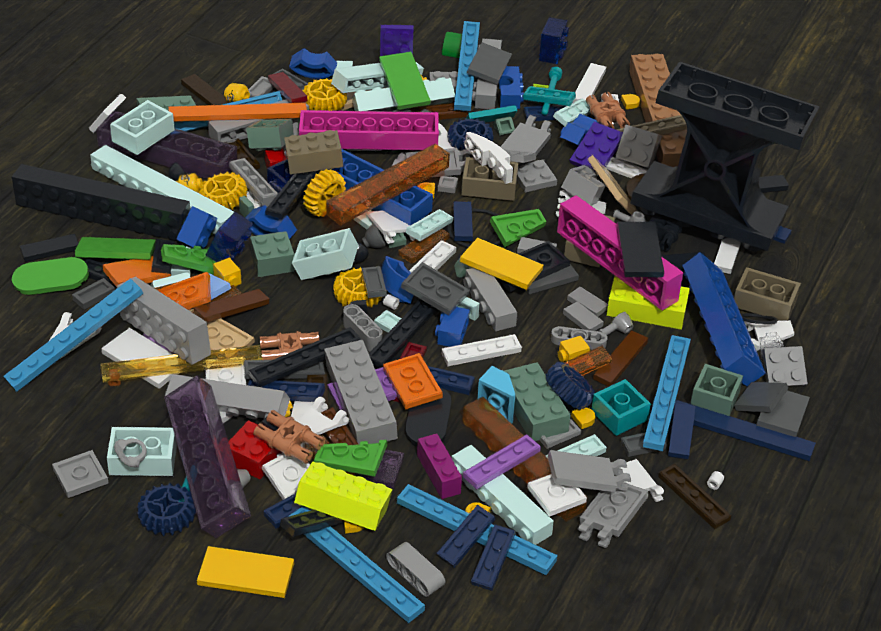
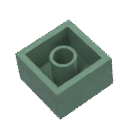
M292 119L259 120L246 128L249 148H256V151L266 150V148L280 150L285 146L284 137L294 135Z
M287 231L250 237L251 255L258 277L295 272L292 264L294 252Z
M705 364L693 389L691 404L730 416L740 393L743 375Z

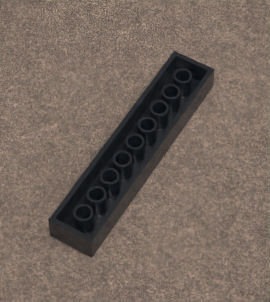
M21 164L12 175L15 201L18 206L181 242L177 240V237L190 211V201Z

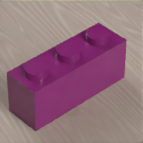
M438 434L419 438L417 456L440 498L444 499L461 494L462 476Z

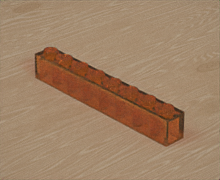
M435 143L327 200L326 215L341 226L449 168L450 153Z
M484 397L463 406L462 420L464 424L470 427L476 436L482 439L489 449L495 453L524 436ZM541 452L512 468L514 473L521 477L527 485L531 481L552 474L548 458ZM587 499L586 503L560 512L557 515L567 522L586 510Z

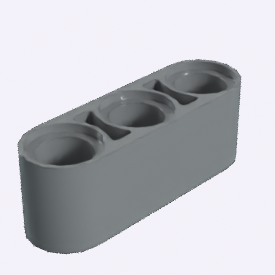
M350 304L344 307V327L346 329L351 327L361 340L364 341L366 349L371 352L382 340L381 328L359 306Z
M404 542L387 553L386 557L391 567L423 596L427 597L445 585L443 574L409 543Z

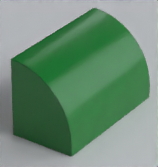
M446 32L442 50L443 56L460 58L462 34Z

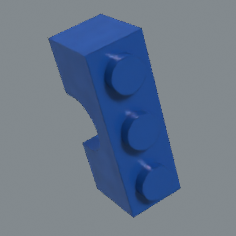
M507 66L499 81L500 108L515 105L517 109H520V102H524L522 73H519V67Z

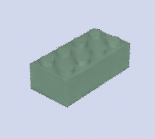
M538 362L504 370V372L510 375L515 391L514 414L529 437L534 441H538L544 435L547 438L569 431L570 413L557 393L549 386L546 375Z

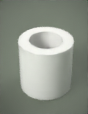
M387 294L383 300V305L395 310L399 305V299Z
M714 471L708 479L707 485L711 489L717 490L724 480L723 474Z

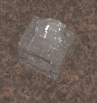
M777 332L765 333L766 336L759 338L761 361H763L762 350L764 348L784 347L780 336H777Z

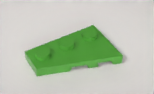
M539 209L492 216L490 219V223L504 247L520 240L521 237H525L543 228L547 222Z
M163 244L161 249L163 262L183 266L187 269L199 270L203 273L214 274L213 264L217 262L215 247L201 249L200 246H194L193 249H189L183 245Z
M379 440V443L368 444V441H361L359 445H348L346 443L324 444L317 451L314 462L323 463L327 467L336 470L376 476L387 447V440Z

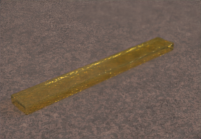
M260 345L211 350V355L193 365L181 359L178 355L101 363L102 382L241 366L244 360H262Z

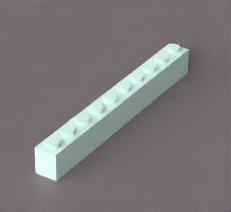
M107 145L90 154L92 169L121 185L190 201V209L193 206L217 217L216 226L212 233L222 238L237 227L236 212Z

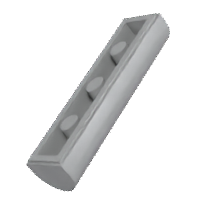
M245 158L229 162L230 170L236 175L239 174L245 180L250 192L263 206L266 205L268 207L278 193Z

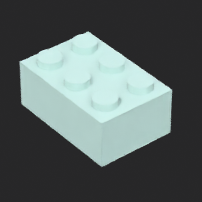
M147 100L110 124L112 141L138 155L174 131L173 113Z
M350 228L300 240L292 264L301 280L313 279L317 276L329 275L341 270L346 271L352 268L359 245Z
M112 427L107 454L109 475L173 476L177 447L175 428ZM134 438L145 444L147 455L140 462L139 467H129L119 459L114 449L116 441ZM132 443L126 446L123 453L127 457H136L141 454L142 447L139 444Z

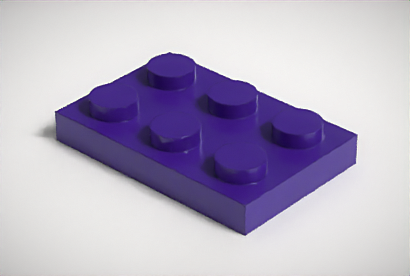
M381 25L380 56L412 52L413 54V25Z
M594 121L570 158V164L578 167L586 165L595 171L588 161V158L593 155L606 168L619 147L623 132Z

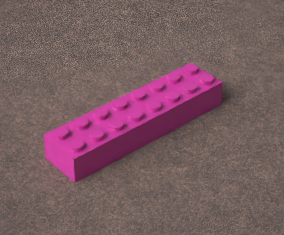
M301 110L299 135L337 130L341 149L438 150L437 112Z
M577 195L560 203L557 233L662 311L678 302L683 277L681 270L662 257L664 277H625L617 224Z

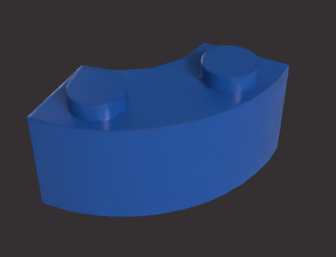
M303 48L292 55L289 67L304 77L320 79L332 76L337 67V62L328 52L315 54Z
M579 114L572 123L568 122L566 127H563L560 137L579 146L594 121L599 122Z
M266 205L253 209L242 220L244 225L256 236L287 231L290 239L297 231L288 216L278 219L266 215Z
M386 256L381 267L386 290L398 298L399 302L411 303L414 295L401 288V284L412 272L407 270L404 262Z

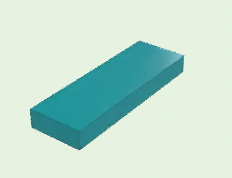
M529 86L523 94V100L571 106L576 98L575 92Z
M513 105L472 112L467 115L466 119H479V121H485L486 123L506 117L514 118L517 113V107Z

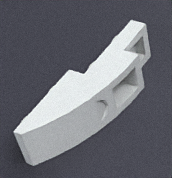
M467 132L466 140L464 141L466 150H469L474 159L482 166L488 164L505 184L511 183L513 167L510 165V155L494 142L480 135Z

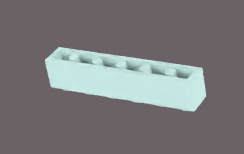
M416 62L418 70L422 75L424 68ZM380 63L337 68L334 70L331 83L342 93L370 90L376 87H389Z
M441 77L435 81L423 80L431 100L430 105L425 106L453 102L455 93L451 78L445 79V77ZM376 87L370 91L358 90L352 97L355 111L392 112L397 110L389 87L383 89Z
M472 445L452 455V460L460 472L465 485L472 489L481 501L488 504L493 512L499 515L510 528H513L522 539L537 545L552 535L554 521L505 475L498 476L477 490L463 478L464 471L486 459Z

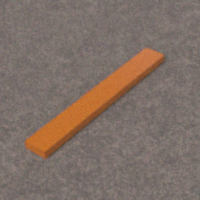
M306 103L168 107L169 112L173 113L174 122L300 118L301 110H307Z

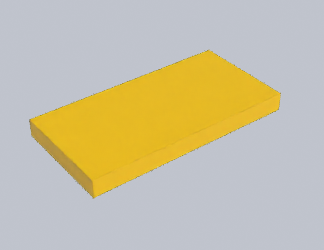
M477 238L460 257L461 263L526 290L541 273L544 266L480 238Z
M208 546L197 578V585L285 598L294 567V559Z

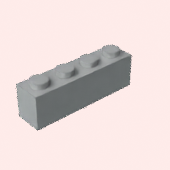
M475 268L467 269L463 280L464 286L470 289L472 299L479 302V310L486 316L487 323L493 327L494 331L516 326L517 311L496 278Z

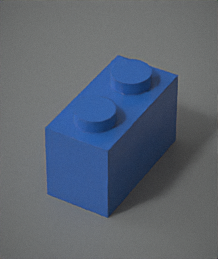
M192 206L178 234L177 240L189 246H200L201 249H204L208 244V238L212 230H214L218 218Z
M456 307L450 315L444 312L441 313V324L437 325L435 330V336H438V345L448 347L462 345L469 325L470 309Z

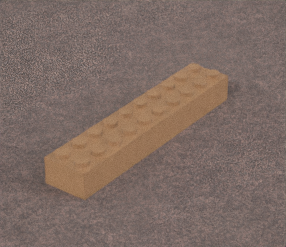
M631 55L629 72L636 94L640 98V106L645 122L681 115L677 110L655 103L658 90L670 75L664 55ZM687 130L662 135L656 153L659 163L678 167Z

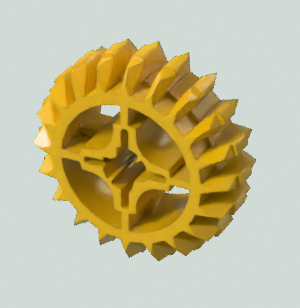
M327 78L313 80V83L308 82V85L304 86L303 90L307 95L308 101L306 103L309 105V110L316 111L341 110L342 107H345V103H347V93H342L331 84L332 79L328 80Z
M331 169L321 170L319 174H315V178L311 179L310 184L307 185L308 188L304 191L306 193L303 196L305 208L318 217H324L329 215L330 212H334L335 207H338L339 202L342 201L341 199L345 195L343 193L346 190L344 178L338 172Z
M227 171L225 174L221 172L219 175L214 174L212 178L208 177L207 181H203L199 194L233 210L234 207H239L240 197H247L248 189L245 180L239 174L236 175L234 172L229 174Z
M353 267L352 270L348 269L345 272H340L339 276H336L333 284L334 295L338 303H342L343 306L349 305L352 301L366 300L367 307L372 308L373 304L378 305V302L382 300V297L367 298L361 267L359 269Z

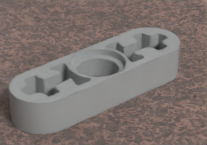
M560 326L553 328L551 332V341L556 345H560L561 341L581 336L591 350H603L606 348L607 335L603 332Z

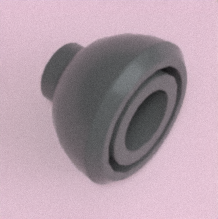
M374 224L369 226L365 237L362 238L367 248L385 247L386 243L377 226Z

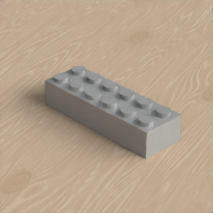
M136 276L131 278L142 289L143 294L120 311V316L123 320H126L135 328H138L147 336H150L159 344L168 348L169 351L174 352L181 359L186 360L192 365L211 355L206 321Z
M359 340L325 348L326 367L343 411L347 413L346 417L349 418L348 424L357 443L360 444L361 441H368V444L379 443V440L391 441L398 439L395 417L364 341Z

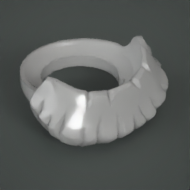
M121 439L114 444V449L119 459L129 467H139L140 462L147 455L145 444L138 439ZM132 443L139 444L142 447L141 454L136 457H127L123 453L126 446Z

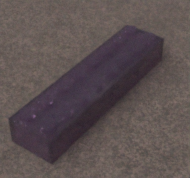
M113 111L96 129L98 146L100 147L107 145L123 154L167 167L177 162L184 172L195 173L197 176L207 179L208 177L212 178L214 174L219 175L220 172L222 174H225L227 171L230 173L229 162L238 160L237 146L174 128L173 132L137 155L112 141L110 124L125 115L117 111Z
M195 376L164 398L201 529L217 538L251 517L212 386L199 376Z

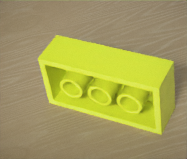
M615 276L609 297L607 316L616 317L620 313L626 312L633 321L682 330L690 288L681 286L678 302L662 311Z
M312 461L299 481L294 503L376 531L387 511L392 489L383 484H376L363 477H356L343 470H336L327 467L323 463Z

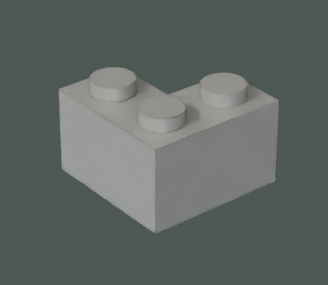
M582 165L569 170L561 188L566 190L565 192L573 197L577 195L589 205H593L598 202L606 185L596 179L598 176L597 172L586 165Z

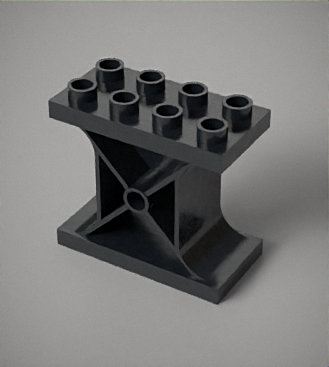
M679 61L658 90L655 102L656 104L677 110L686 122L687 134L678 167H671L654 161L633 191L630 204L640 207L641 212L650 216L661 214L673 218L677 225L681 227L696 226L705 229L710 236L716 239L731 238L740 241L748 250L760 251L763 249L768 251L788 210L787 205L767 199L759 187V176L768 146L781 144L800 150L816 120L820 106Z

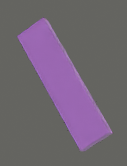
M526 434L464 471L463 478L477 490L540 452L541 446Z

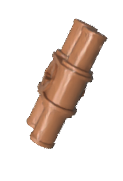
M605 92L601 96L603 102H598L595 95H592V97L589 95L586 98V103L590 107V113L600 124L613 129V122H617L620 128L630 125V122L625 117V111L621 109L620 103L614 100L610 92H607V94Z
M296 331V333L284 334L279 332L275 336H260V349L278 348L275 350H261L262 360H274L302 348L303 345L319 341L318 332L301 333Z
M271 410V413L269 412L266 420L279 427L276 431L267 428L261 423L254 430V435L268 442L269 447L278 449L287 457L293 456L305 464L311 460L313 452L300 445L306 442L320 450L325 443V438L312 432L308 425L304 426L295 421L293 417H285L275 410Z

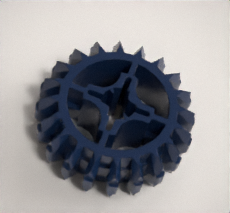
M472 118L459 119L458 122H453L447 134L448 142L459 151L466 149L464 141L466 140L467 132L480 135L490 141H493L494 136L489 124H485V121H479V119L473 120Z
M556 362L550 367L546 373V380L549 386L552 387V390L562 400L579 410L585 409L592 403L595 391L584 376L564 362Z
M171 482L167 486L161 483L160 487L153 486L152 491L146 490L145 495L141 496L138 503V518L148 532L153 530L155 535L161 532L163 536L166 533H171L173 536L174 531L182 532V527L188 528L189 523L193 522L196 515V500H194L191 491H188L186 487L181 488L179 483L175 486Z

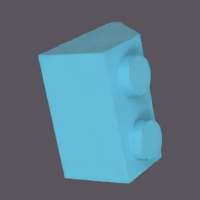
M491 366L479 379L477 408L511 425L514 415L515 391L510 375Z

